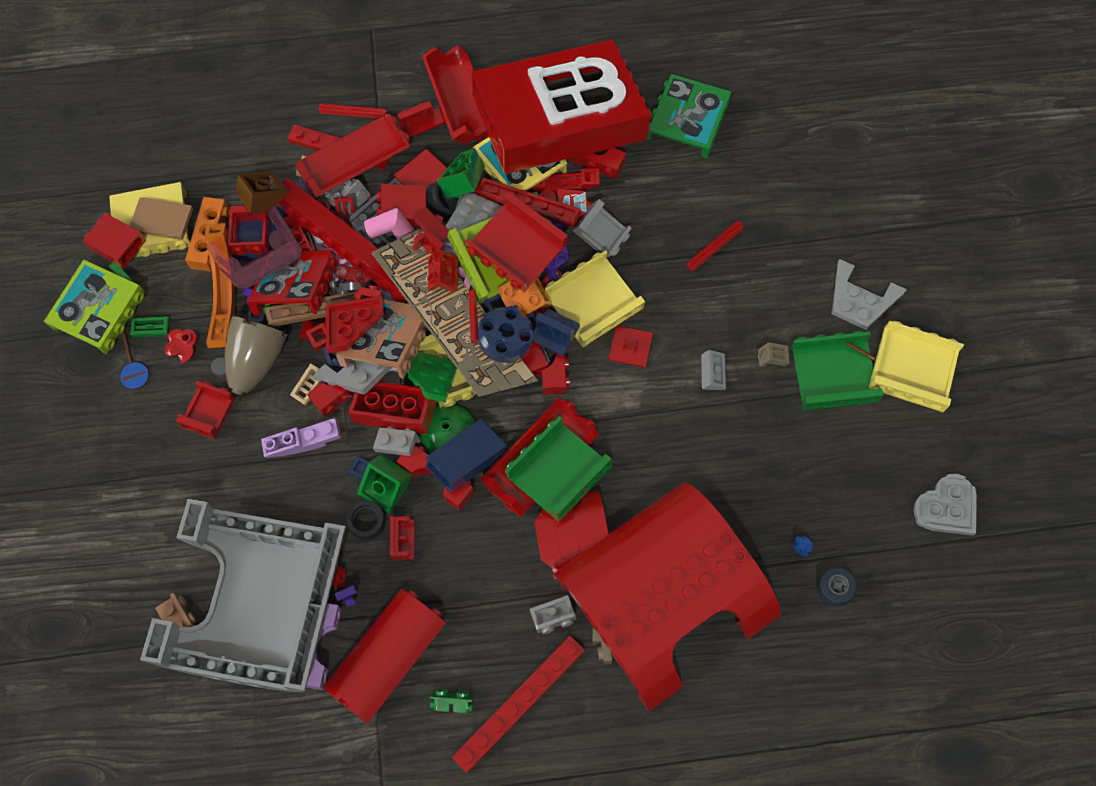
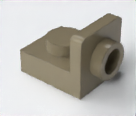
M768 342L758 350L759 365L761 367L769 363L782 366L788 365V346Z

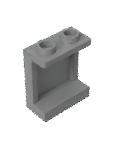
M598 199L590 206L572 231L597 252L602 253L606 250L607 258L611 255L614 257L620 250L619 245L621 242L624 243L629 238V231L632 228L630 226L624 227L602 208L604 203Z

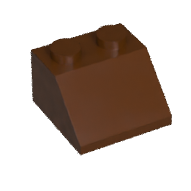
M273 171L238 174L236 193L250 214L268 212L288 193Z

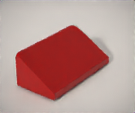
M428 208L412 217L413 221L423 232L429 229L442 243L448 239L449 230Z

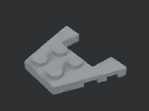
M839 259L831 314L867 330L889 307L904 295L907 289L891 282L882 298L847 282L855 266Z
M352 359L348 367L342 368L338 373L324 364L313 377L318 382L324 381L329 385L342 386L346 390L365 395L392 367Z

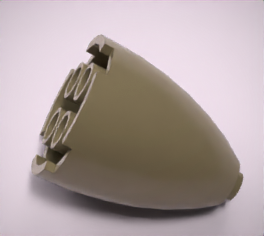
M232 316L227 332L224 354L228 387L232 388L231 392L243 395V392L248 393L257 386L277 360L287 334H282L283 332L260 323Z

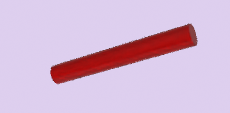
M469 290L471 343H477L476 291Z

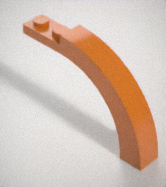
M226 223L207 225L205 231L213 278V311L206 341L208 348L226 346L232 316H235V274L232 253L228 247Z

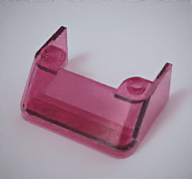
M275 206L268 212L277 228L268 238L272 250L241 267L235 258L228 257L224 259L213 241L207 246L223 274L239 289L244 290L296 261L301 256V247Z

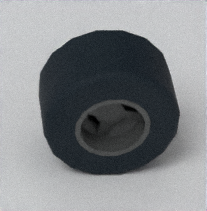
M834 567L823 573L818 581L817 591L820 598L826 604L839 607L846 605L854 597L857 591V582L850 571L841 567Z

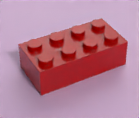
M377 382L365 395L355 392L348 413L354 424L381 428L393 427L397 430L411 429L416 433L427 434L437 401L426 399L422 394V389L418 387Z

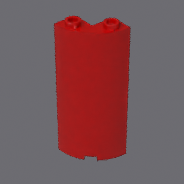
M460 45L453 47L445 54L437 47L430 49L422 55L452 140L460 143H470V140L482 142L489 136L472 97V71L475 70L468 52Z
M385 114L297 161L294 165L303 181L308 185L311 193L318 197L409 148L408 142H410V139L406 132L398 130L396 118L390 114Z
M558 398L480 478L485 487L495 497L497 496L503 501L504 506L519 517L535 501L507 478L505 472L507 465L512 460L515 461L520 456V452L525 447H529L533 443L534 438L539 433L542 434L547 429L548 424L559 416L563 420V425L588 446L599 435L595 429L596 424L589 418L586 420L580 417L575 410L576 406L570 400L565 401Z
M402 589L322 687L366 724L369 723L446 624L440 618L442 614L435 608L430 610L419 601L420 597L411 590L409 593Z

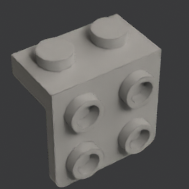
M351 178L322 194L318 201H327L330 207L335 208L334 198L352 195L354 211L356 212L371 195L359 180ZM348 201L346 202L348 220H350L351 211ZM341 202L339 203L340 215L344 219L343 207Z

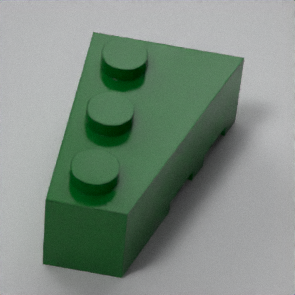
M473 148L461 152L437 179L447 199L452 197L459 198L466 193L475 191L485 168L476 149Z

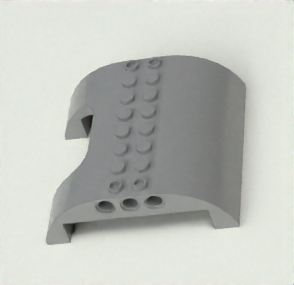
M188 499L176 538L213 553L220 563V573L209 612L204 621L192 627H180L170 621L152 618L140 660L171 670L211 679L279 691L305 692L346 527L325 523L324 528L217 510L208 502Z

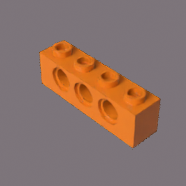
M203 197L185 259L190 269L212 271L205 231L207 225L223 224L226 222V218L229 217L230 208L224 199Z

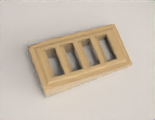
M313 364L309 365L290 394L304 405H307L310 401L307 394L320 383H324V381L318 382L314 379V372L316 373L320 368ZM312 379L315 381L314 385L308 382V380ZM307 385L310 387V391L303 388V386ZM302 391L306 394V397L304 398L298 392Z

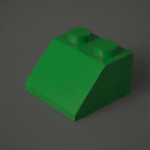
M379 455L368 463L357 494L368 501L375 502L383 511L389 514L407 490L412 474L384 456Z

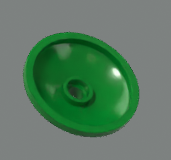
M454 404L450 407H439L438 405L434 409L428 433H419L420 442L424 449L431 454L473 425L475 421L472 415L459 405ZM448 424L449 428L444 429L443 426Z

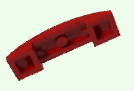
M599 168L581 169V173L552 174L529 190L537 192L550 190L557 193V189L584 191L600 186Z

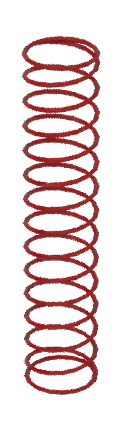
M338 265L336 277L360 284L367 282L365 277L367 272L365 270Z

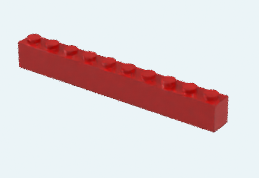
M289 178L281 182L288 193L275 206L282 208L289 217H293L302 227H306L314 237L321 239L328 248L336 251L342 259L345 258L354 268L365 270L368 273V279L375 282L381 290L389 293L395 301L408 303L371 253L377 250V247Z

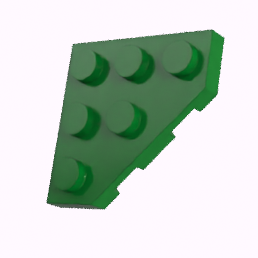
M418 351L407 373L415 386H419L422 389V394L426 399L446 403L458 368L450 358Z

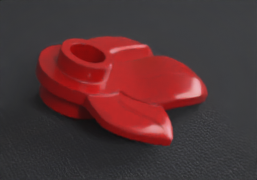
M180 329L172 330L167 335L170 342L165 347V355H178L181 363L185 364L194 354L193 346L198 342L197 334L190 329L184 331Z

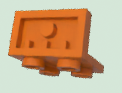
M539 278L534 281L525 293L520 289H514L510 285V281L497 289L506 307L515 306L524 315H528L539 308H547L552 305Z

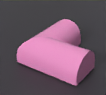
M398 208L364 221L366 232L372 239L388 232H392L397 239H400L415 231Z

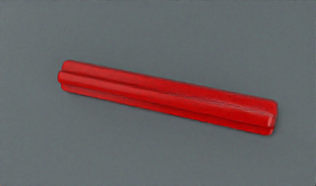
M319 104L320 114L380 118L387 114V109Z
M740 221L733 223L689 260L686 265L690 271L696 270L741 232L744 225Z

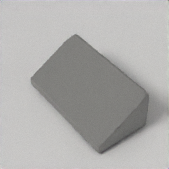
M708 350L701 355L702 389L725 390V354Z

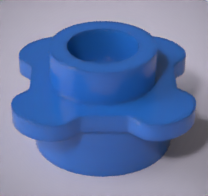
M797 536L795 538L796 541L792 542V546L798 554L807 557L808 552L812 551V542L805 536Z

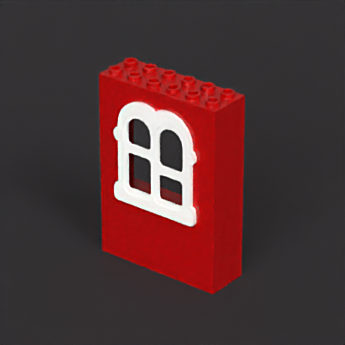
M613 40L472 71V97L504 174L647 140L648 132L650 131L649 121L652 118L651 111L647 109L644 97L640 95L638 85L634 83L632 73L628 71L626 61L621 57L620 49ZM598 70L603 71V76L596 81L586 83L581 77V74ZM572 76L576 81L575 86L549 91L545 84L546 82ZM598 87H606L613 92L611 100L590 106L585 105L580 95L581 91ZM568 94L573 95L578 108L558 112L552 99Z

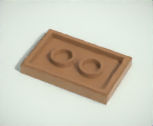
M140 197L130 227L136 229L141 234L183 240L193 207Z

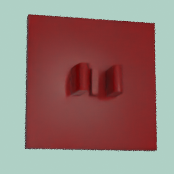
M616 326L608 360L645 368L653 333Z

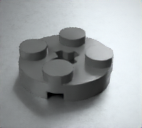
M369 279L364 284L345 280L344 283H340V280L334 282V288L338 295L347 294L350 290H355L356 292L359 290V287L369 288V285H372Z

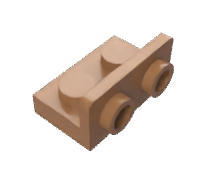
M174 592L170 594V599L155 608L162 620L173 622L180 627H192L197 622L194 615L186 610L187 602L183 596H178Z

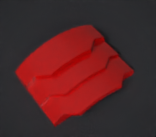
M600 491L586 493L559 522L543 508L540 515L534 521L541 561L551 567L553 573L609 535Z

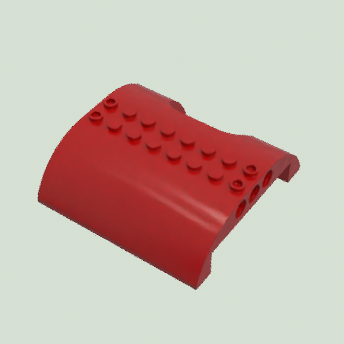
M686 482L553 573L562 588L569 591L638 691L636 695L648 712L683 688L672 661V652L675 644L702 622L719 611H729L738 617L739 620L736 624L746 638L750 639L781 616L777 598L757 563L717 509L696 488Z

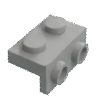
M379 428L373 449L375 452L411 456L415 443L420 444V438L411 429Z
M568 595L529 609L537 633L548 634L554 631L555 627L560 625L567 627L576 620V614L573 611Z

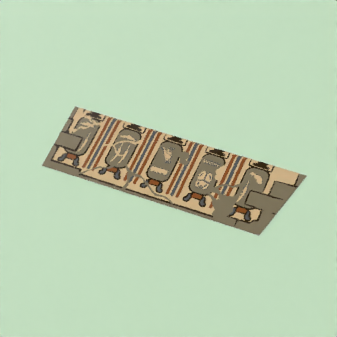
M422 229L416 230L371 252L478 396L538 381L522 359L510 363L497 362L484 354L479 342L471 343L469 290L459 277L458 290L455 292L448 291L439 286L433 290L428 289V258L432 254H429L423 246L416 251L412 249L416 235L424 233ZM476 301L477 323L479 328V323L481 319L486 315V312ZM488 327L483 328V329L486 330V331H490V330H491V329L488 328ZM497 349V351L500 352V353H504V352H505V351L502 350V349Z

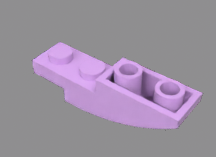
M336 418L303 429L293 428L261 439L264 457L286 456L327 446V442L341 438L339 422Z

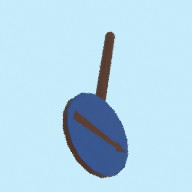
M122 332L121 335L129 364L121 372V382L128 389H139L148 381L149 371L143 364L133 363L125 333Z

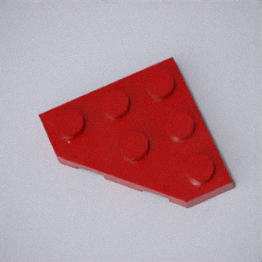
M382 296L326 305L327 353L348 350L384 316V300Z

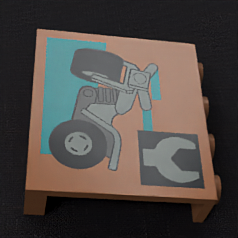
M384 300V316L348 350L336 352V356L340 366L348 367L351 359L397 368L400 378H404L406 372L411 368L414 356L418 354V348L421 342L424 341L428 328L410 304Z

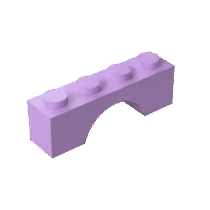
M327 604L318 642L326 633L338 628L342 610L338 605ZM315 650L306 688L324 690L322 687L326 683L328 669L320 664Z

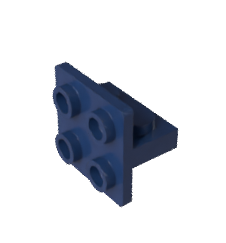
M546 309L544 314L539 313L536 317L533 343L564 356L580 328V323Z

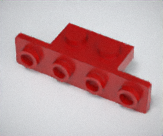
M430 101L420 103L397 114L399 121L397 128L406 132L409 138L446 123L441 107L433 110Z

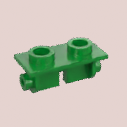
M437 689L430 696V699H434L431 700L430 708L434 709V711L449 712L450 704H454L453 712L468 714V711L472 712L473 703L469 702H472L474 694H469L468 691L464 690L452 693L448 692L447 689Z

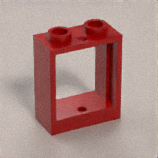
M230 206L228 247L232 254L244 255L253 253L260 255L269 253L270 210L268 212L250 214L246 206ZM263 221L262 242L238 243L239 222Z

